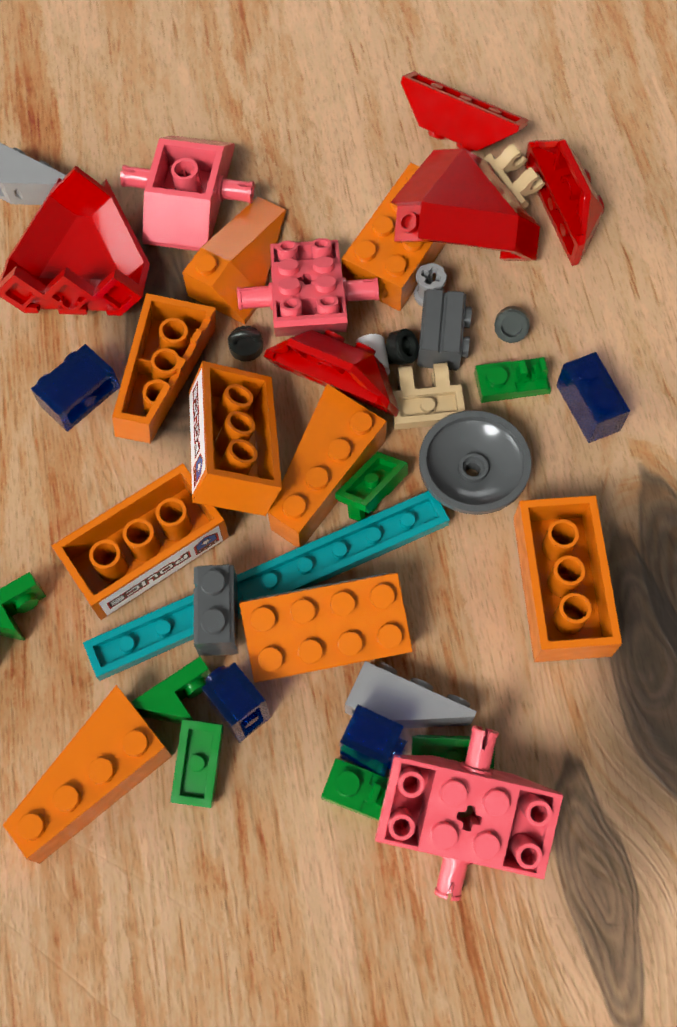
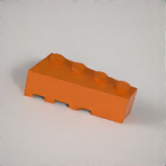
M146 293L112 415L115 437L151 444L215 331L216 307Z
M326 384L282 480V489L268 511L271 530L297 548L304 546L337 504L338 500L335 499V493L386 441L387 421L334 387Z
M116 685L13 811L3 826L25 858L40 864L170 759L172 755Z

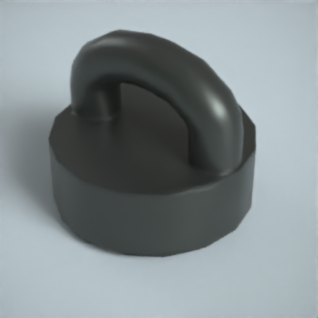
M516 306L502 309L497 314L494 324L497 336L508 343H515L524 339L530 327L527 313L522 308Z
M251 326L237 327L228 336L230 353L239 361L249 362L255 360L263 351L261 333Z
M401 329L389 334L386 343L389 364L404 365L413 363L417 359L419 344L411 330Z

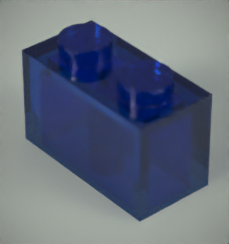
M84 344L77 351L67 355L63 363L52 372L43 375L36 385L31 388V391L40 407L68 432L118 390L120 385L114 369L90 347Z
M594 352L563 364L556 386L588 443L621 431L630 413V409L598 354Z
M235 662L227 668L224 665L218 667L206 678L205 682L207 684L201 688L211 708L239 743L271 718L266 700Z
M358 704L341 738L340 758L385 777L388 769L391 770L394 755H404L408 741L402 739L404 726Z

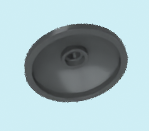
M462 411L441 419L428 431L420 448L419 470L427 490L441 504L460 513L482 515L502 510L521 495L527 485L531 472V454L522 434L504 418L484 411ZM474 469L478 472V475L470 476L466 471Z

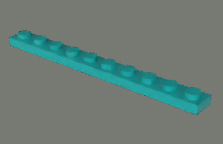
M426 491L237 575L238 619L242 618L240 601L310 588L449 526L450 519L441 503L429 491ZM194 594L83 642L96 678L101 681L193 640Z

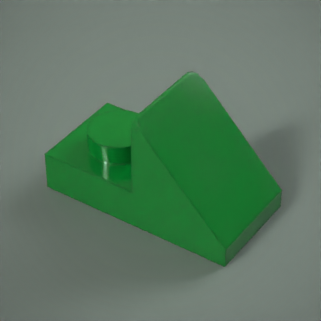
M30 572L0 588V636L24 641L25 638L13 615L32 610L37 606L39 600L46 597L40 584Z
M198 657L133 700L132 703L142 717L181 724L182 719L193 720L181 700L185 697L192 699L203 693L208 688V682L213 677L203 659Z

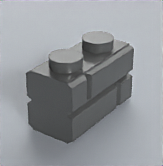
M433 289L424 291L417 364L419 367L433 368V364L447 363L449 370L456 371L460 367L461 357L468 358L470 337L463 336L464 328H470L472 307L465 306L466 294L464 292L448 291L444 293L443 290Z
M234 565L194 567V585L196 587L194 589V646L199 656L239 654L238 578Z

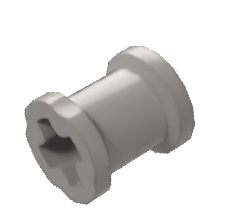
M428 263L420 266L417 270L415 279L418 285L414 290V298L418 305L423 307L424 291L427 289L444 291L443 287L446 284L447 274L442 266ZM433 273L436 274L435 281H433Z

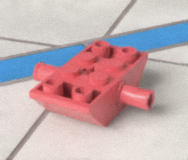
M171 135L159 138L151 169L130 167L128 165L122 166L120 175L121 186L145 189L143 244L199 251L213 236L220 204L224 199L252 204L255 191L254 182L227 179L235 148L234 143Z
M319 238L309 242L282 241L278 244H270L272 282H268L269 286L237 287L239 310L270 307L273 310L276 337L295 336L309 330H314L321 334L325 333L326 330L335 333L346 332L348 323L346 305L348 301L379 300L377 278L346 281V277H342L338 240Z
M472 726V734L465 762L433 755H394L375 836L376 842L443 857L434 893L446 900L448 893L452 894L451 901L461 900L467 865L472 863L544 880L563 799V794L512 773L491 769L490 765L499 732L490 728L482 730V726ZM468 805H471L474 810L473 813L467 817H460L458 811L465 812Z

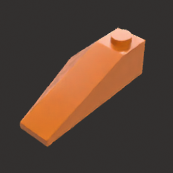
M261 197L255 198L252 204L250 203L207 241L184 269L182 274L187 295L207 306L216 307L217 311L246 324L256 308L239 310L237 287L265 286L268 273L271 271L270 244H278L286 209Z

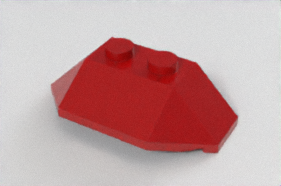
M413 71L403 75L400 83L418 125L427 129L428 134L436 139L445 140L447 138L456 142L458 148H464L469 152L478 151L519 132L528 125L529 119L508 112L418 72Z
M565 139L531 141L528 143L526 152L527 162L524 165L526 170L532 167L545 182V185L537 193L571 265H578L597 230L601 215L604 213L603 200L600 195H596L591 185L589 172L583 169L577 155Z
M309 330L266 349L263 355L276 367L324 387L326 384H329L346 396L395 417L399 413L384 365L375 357L376 351L365 344L356 342L355 347L344 343L345 338L335 332L326 330L324 334H321L314 330Z

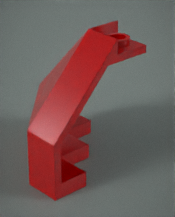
M464 148L433 150L390 202L397 205L395 242H441L500 251V259L504 261H536L540 226L533 217L528 215L510 189L496 176L487 161Z
M77 166L63 179L58 178L6 260L0 277V297L24 313H39L40 309H58L59 314L87 315L88 310L106 311L108 316H122L142 298L150 263L107 179L100 184Z

